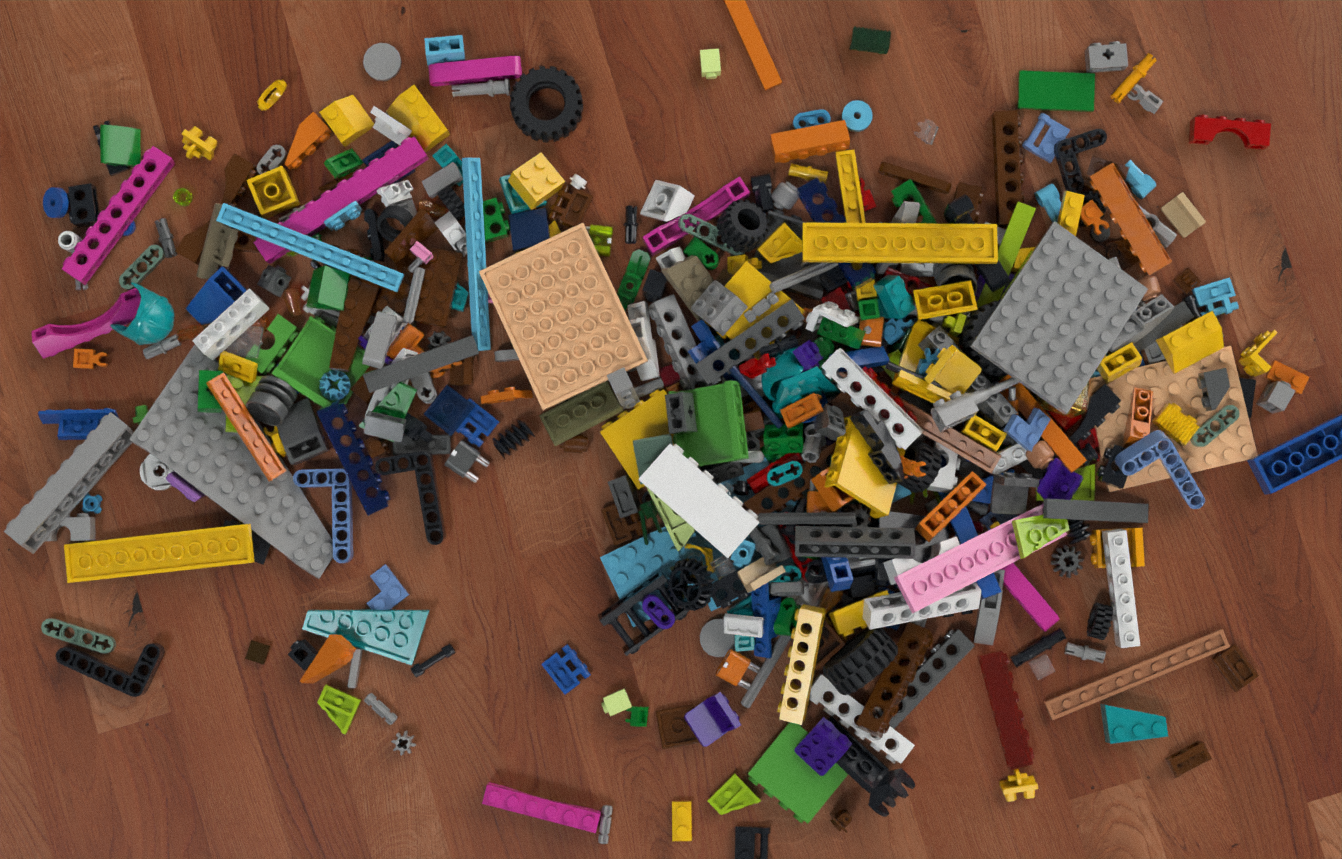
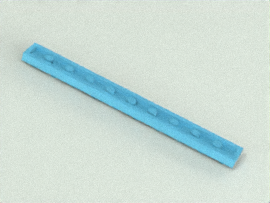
M462 158L471 331L478 351L491 350L488 291L479 271L486 268L480 158Z
M223 203L216 220L219 223L394 292H398L404 277L403 273Z

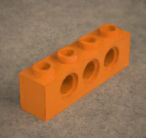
M972 471L915 529L930 542L987 484Z

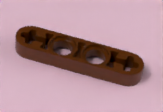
M881 162L878 170L882 175L904 182L911 179L916 186L942 194H949L952 185L947 181L887 162Z

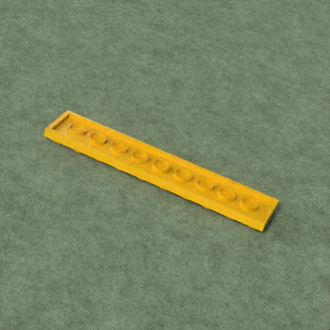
M802 223V262L997 264V224Z
M251 524L64 545L67 583L255 563Z

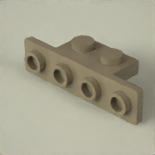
M215 203L196 274L199 278L209 279L217 272L218 265L229 267L233 257L232 252L237 241L238 230L216 221L223 204Z

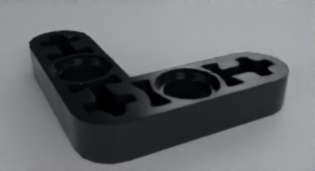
M1103 129L1091 130L1058 141L1054 145V154L1066 191L1080 193L1084 189V181L1076 154L1103 145L1107 140V134ZM1100 135V139L1090 142L1089 138ZM1078 138L1084 140V147L1082 149L1076 145ZM1071 145L1070 149L1060 151L1062 146ZM1066 162L1072 163L1073 170L1071 172L1065 170ZM1075 174V177L1068 178V176ZM1077 182L1078 186L1072 188L1071 184Z

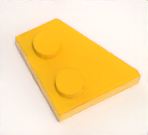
M783 222L756 250L769 263H773L801 253L802 240Z

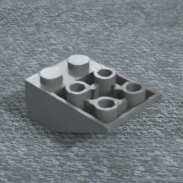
M309 398L294 403L288 410V414L282 424L277 426L291 465L300 464L330 451Z

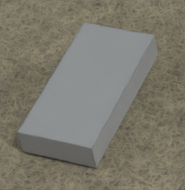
M452 162L423 180L422 183L428 196L432 199L446 186L450 185L452 187L462 181L463 177L457 165Z
M356 648L351 660L347 685L349 688L357 687L363 649Z

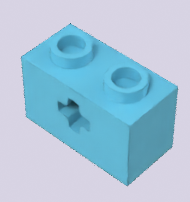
M463 35L424 38L428 66L436 63L465 61Z

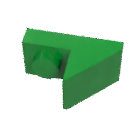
M351 148L326 159L323 164L334 178L338 177L339 179L353 173L363 164V161Z

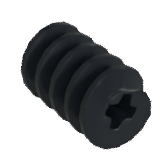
M519 419L517 420L518 427L511 424L512 431L505 429L506 436L499 433V441L495 438L492 439L495 448L504 459V453L509 456L512 455L510 449L518 450L516 444L524 446L523 439L529 442V434L536 437L527 424Z
M1067 519L1069 529L1071 530L1067 537L1074 538L1069 544L1086 540L1092 534V531H1085L1090 526L1089 524H1083L1085 520Z

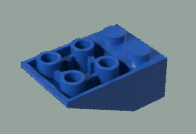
M222 266L207 280L185 309L206 329L241 297L247 289L228 269Z

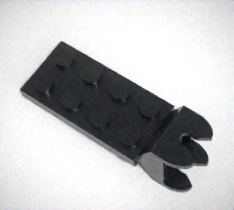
M831 716L828 721L839 732L846 735L852 743L846 753L836 763L862 788L870 793L868 806L877 814L887 817L889 812L882 802L894 808L896 806L894 799L898 796L902 798L909 796L901 783L913 789L915 782L902 768L888 771L889 769Z

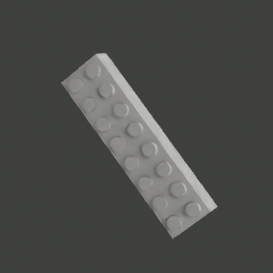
M110 412L108 415H105L101 419L99 426L89 432L87 439L82 445L80 444L74 449L73 455L63 461L56 474L51 475L47 480V484L34 494L31 502L24 505L20 510V514L7 524L4 532L23 548L34 554L132 444L129 439L134 431L113 413Z

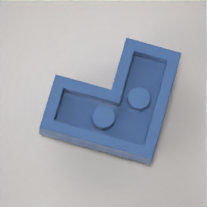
M1034 408L1026 422L1018 415L1012 414L1003 431L1025 450L1032 452L1033 446L1038 442L1051 419L1040 409Z
M385 564L370 576L382 592L366 604L371 610H391L410 594Z

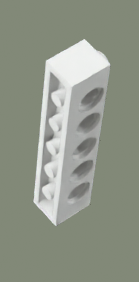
M841 348L836 350L821 366L824 369L823 373L829 379L833 378L838 383L837 387L843 393L847 392L851 396V401L856 406H861L864 410H868L876 422L883 421L898 448L905 450L924 431ZM840 367L847 370V377H842L839 374ZM854 381L861 384V391H856L853 388ZM868 395L874 396L876 400L874 405L867 402ZM882 409L889 411V418L885 419L881 416L880 412ZM896 423L903 425V432L895 430L894 426Z
M1114 529L1102 531L1110 604L1113 608L1112 621L1115 645L1120 648L1140 646L1127 530Z
M974 582L914 613L911 612L901 592L864 599L863 619L869 629H875L979 609L981 589Z
M819 674L812 683L809 698L816 705L819 702L823 704L825 712L832 717L834 714L840 717L839 722L846 728L852 726L856 730L854 734L862 740L865 737L871 741L870 746L878 752L882 749L887 753L885 757L894 764L896 761L901 764L915 746L892 727H889L888 732L883 734L881 739L870 736L869 733L861 730L854 723V718L857 715H861L864 709L863 705L849 695L840 694L822 674ZM826 691L833 693V699L829 702L823 700V694ZM840 704H848L849 709L846 713L839 712ZM889 738L895 741V745L891 749L885 746V742Z

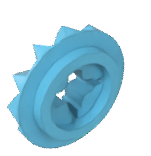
M330 370L324 373L320 379L319 389L327 399L333 401L341 400L350 390V380L344 372ZM330 379L334 382L339 381L337 385L340 391L336 390L335 388L330 389Z

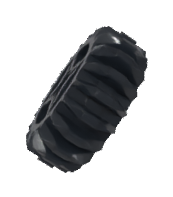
M685 558L677 561L675 565L670 567L671 571L667 573L670 579L666 581L669 587L666 590L671 592L669 597L674 598L673 603L678 604V608H684L685 611H696L704 608L706 604L711 602L710 598L714 596L711 590L716 588L712 585L715 579L710 577L712 572L707 571L708 566L703 565V561Z

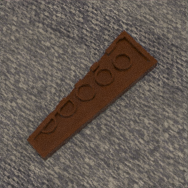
M370 260L385 267L389 265L388 262ZM350 275L344 311L339 313L329 366L331 370L350 372L359 343L361 342L358 338L364 334L366 323L369 321L370 312L373 304L376 302L377 293L381 286Z

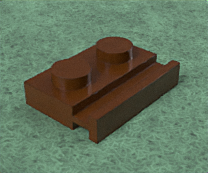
M1233 644L1212 660L1234 692H1238L1239 689L1245 687L1259 676L1236 644Z

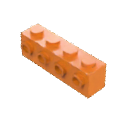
M842 120L770 134V145L775 163H786L793 159H806L809 156H823L830 152L845 151L849 149L850 137L846 122Z

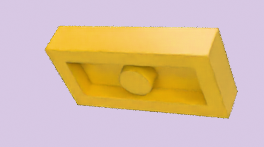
M227 351L220 353L219 371L250 383L256 381L258 363Z
M672 801V841H692L691 801Z

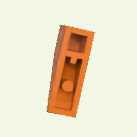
M330 634L300 682L314 684L351 661L356 648L342 635Z

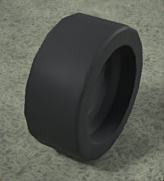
M390 205L383 210L377 219L376 226L378 232L386 240L393 242L401 231L391 227L386 218L397 219L406 227L413 219V216L403 207Z

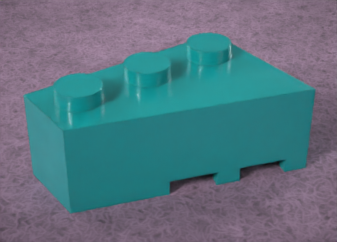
M1100 703L1105 742L1113 744L1168 737L1166 717Z

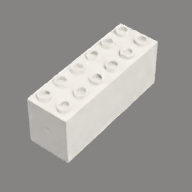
M676 443L674 446L669 444L642 474L639 480L725 557L729 558L759 524L756 520L758 516L752 510L748 509L746 511L741 507L744 503L736 496L731 498L727 494L729 490L721 483L716 485L712 481L714 477L708 471L704 470L702 472L698 469L697 466L699 464L692 457L687 459L683 455L684 450Z

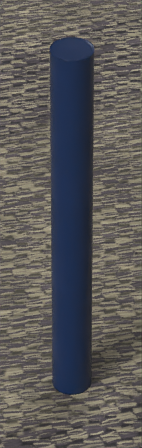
M733 365L729 369L732 375L777 429L782 427L783 422L743 374L740 373L738 368Z

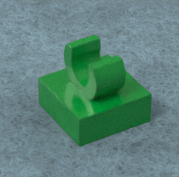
M632 706V708L626 709V711L631 712V719H625V721L630 723V726L647 727L649 707Z

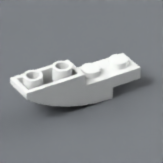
M642 301L627 305L629 321L648 362L636 367L640 379L645 381L660 377L656 341L652 339L648 303Z

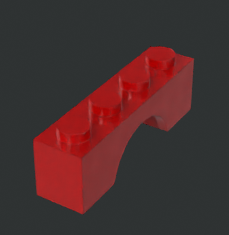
M1197 115L1190 121L1189 143L1208 145L1213 141L1217 133L1231 132L1242 140L1245 148L1264 150L1270 146L1271 123H1265L1264 120L1249 122L1245 118L1227 120V117L1224 116L1208 118V115Z

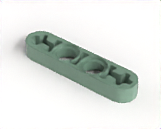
M685 214L679 218L678 226L682 231L734 256L745 254L741 253L740 250L734 251L732 247L726 248V243L718 244L716 237L719 230L716 226L691 214ZM689 218V222L694 225H696L697 222H699V224L695 228V232H693L694 227H685V223L683 222V220H687ZM703 225L709 229V234L705 237L699 232L700 227Z
M49 618L43 621L41 625L42 632L47 636L100 653H110L116 647V641L111 636L59 619ZM53 622V626H54V627L61 628V629H60V631H58V630H51V631H50V628H48L47 625H48V624H51V623ZM68 627L73 628L75 632L72 638L65 636V630ZM86 633L91 634L93 637V641L90 644H86L83 641V636ZM108 640L110 647L104 649V645L96 643L97 641L105 642Z

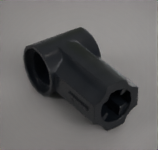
M770 173L750 176L756 206L758 208L760 206L763 213L769 212V210L773 211Z

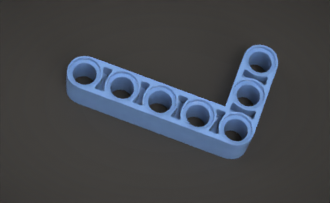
M1153 431L1116 456V465L1127 476L1137 473L1159 459L1189 507L1199 509L1204 505L1205 498L1173 443L1163 431Z
M344 469L298 470L293 475V481L298 487H332L333 558L338 563L350 562L353 558L352 476L350 472ZM344 472L346 480L343 483H339L337 477L340 473ZM305 473L308 480L305 484H301L299 477ZM321 473H325L327 480L321 484L318 481V477ZM340 492L346 493L347 498L344 502L338 500ZM341 511H345L347 518L341 522L338 519V514ZM341 530L347 532V538L344 541H341L338 537ZM342 549L346 550L348 554L345 560L339 558V552Z

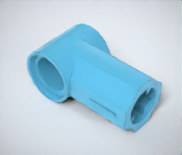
M1130 160L1125 164L1130 167L1126 181L1131 186L1132 192L1138 198L1143 199L1157 185L1148 174H1144Z
M1051 183L1034 194L1039 205L1046 210L1052 223L1054 221L1057 223L1061 201L1057 188Z

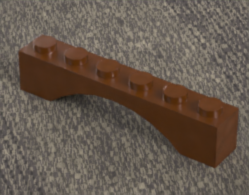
M235 153L224 169L226 181L221 204L225 203L237 208L238 200L240 197H244L248 189L246 180L257 175V167ZM210 220L196 231L186 234L175 252L199 265Z

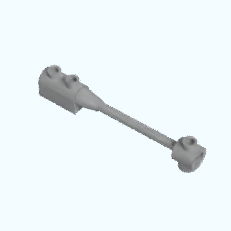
M1012 377L986 390L964 394L957 391L949 396L951 400L945 402L944 399H940L933 403L934 408L931 409L932 418L940 432L974 417L979 411L977 405L987 400L990 396L1019 382Z

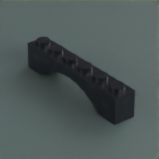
M1103 384L1089 397V404L1083 421L1077 430L1068 437L1075 447H1077L1075 444L1080 439L1084 441L1091 434L1090 429L1095 425L1098 428L1106 420L1104 416L1109 412L1113 414L1120 407L1118 403L1121 400L1106 384ZM1028 460L1020 463L1028 474H1032V478L1041 479L1047 473V467L1045 469L1034 468Z

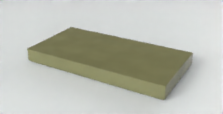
M608 381L539 415L554 446H557L622 412L623 409Z

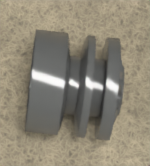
M933 264L932 269L936 286L971 280L974 294L976 293L978 286L972 264Z
M266 375L260 379L255 392L252 393L245 406L249 413L257 420L271 426H280L288 414V410L296 400L297 393L287 382L274 376Z

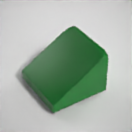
M877 298L858 301L861 321L880 318Z

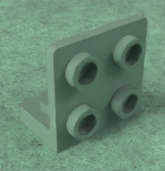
M671 434L633 441L639 478L669 444L673 446Z

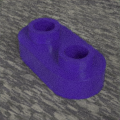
M651 594L644 597L642 600L643 611L661 629L671 628L675 623L673 612L658 596ZM650 601L655 602V605L650 607L648 606V603ZM667 615L668 619L662 620L661 617Z

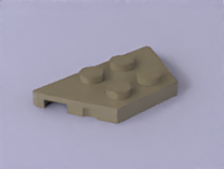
M691 255L683 261L674 263L669 268H663L661 271L697 321H700L702 318L695 314L691 307L714 280L699 258Z

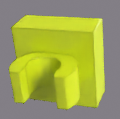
M961 313L955 317L947 316V318H944L942 326L950 328L949 334L957 337L962 332L967 316Z

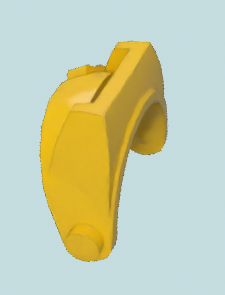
M282 79L275 80L269 85L257 100L258 108L262 111H267L285 92L287 83ZM274 88H277V89L267 98V100L264 101V99L266 98V96H267Z
M686 544L684 548L700 550L705 556L706 565L708 566L707 571L712 572V574L714 573L712 548L693 544Z

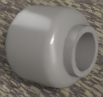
M788 181L786 183H779L771 195L774 200L773 205L780 210H783V208L790 210L799 199V189Z

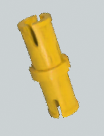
M791 163L788 175L804 178L805 181L812 180L826 184L828 172L814 169L812 166L805 167Z

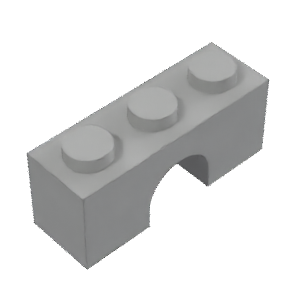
M89 513L77 514V517H70L69 514L46 541H57L58 530L63 526L70 530L71 541H95L96 518L89 517Z

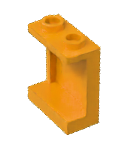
M1125 528L1124 530H1127L1131 567L1145 566L1143 528ZM1114 529L1092 530L1090 544L1093 545L1091 563L1094 565V568H1106L1102 531Z

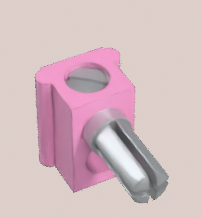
M418 241L410 249L417 258L408 267V270L413 273L416 267L423 262L427 264L433 258L432 252Z

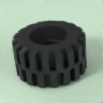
M741 199L737 200V202H732L717 220L718 224L716 227L719 230L717 233L722 237L721 241L725 242L727 247H732L736 252L738 250L741 253L752 251L768 234L769 220L766 219V213L761 211L762 208L760 206L758 208L754 202L750 203L749 200H744L743 202Z
M914 440L906 448L904 458L915 460L916 462L924 461L926 465L920 466V471L926 473V475L922 477L908 475V478L897 483L914 493L927 489L939 474L940 463L942 462L940 453L921 440Z

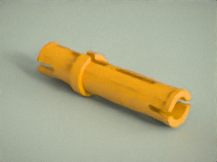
M1147 53L1144 59L1132 68L1133 71L1110 95L1114 102L1119 104L1136 83L1147 75L1146 72L1157 61L1155 57L1152 59V54Z

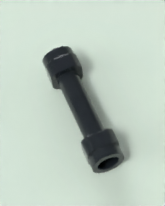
M449 643L441 648L442 651L425 662L418 663L410 668L416 678L421 676L429 667L445 657L449 658L455 654L456 651Z

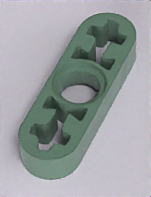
M158 245L149 246L120 276L119 284L126 290L135 288L133 285L126 284L127 281L125 279L127 277L132 278L131 282L140 284L164 260V249ZM153 250H160L158 252L160 256L158 258L154 256L150 260L153 262V264L151 265V263L147 261L145 258L147 257L150 259L153 256ZM141 262L147 264V270L143 273L137 270V266ZM134 271V272H135L137 275H139L140 277L137 278V277L134 276V274L131 273V272Z
M1234 405L1222 407L1200 426L1190 439L1191 443L1196 447L1208 445L1239 418L1238 408ZM1226 410H1233V418L1228 417L1225 420L1221 419L1227 415ZM1214 420L1220 424V428L1216 432L1210 428V423ZM1206 431L1209 433L1202 438L1204 442L1196 441L1198 439L1197 434L1202 435Z

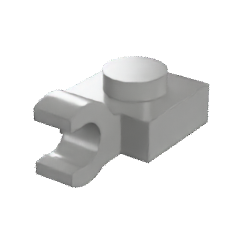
M1136 84L1133 89L1138 94L1130 91L1127 96L1131 100H1140L1139 103L1146 111L1155 114L1163 101L1149 90L1146 92L1140 85Z

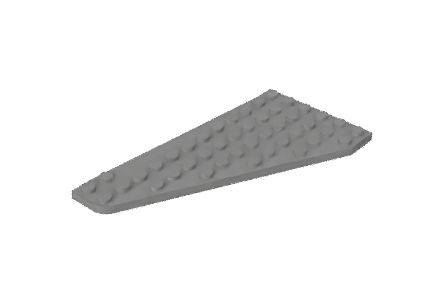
M194 345L129 441L152 454L240 522L251 524L252 531L287 556L288 559L301 569L319 579L333 558L332 538L300 487L295 485L292 474L278 453L276 455L287 471L269 482L237 432H225L226 414L223 409L221 413L197 412L199 370L219 371V362L217 359L212 361ZM253 417V419H254L255 422L257 423L258 427L260 428V430H261L262 433L264 434L265 438L267 439V441H268L269 444L271 445L272 442L270 441V439L268 438V436L264 433V430H263L262 426L260 425V423L258 422V420Z

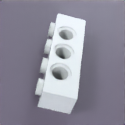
M249 288L192 341L204 355L213 361L270 308Z

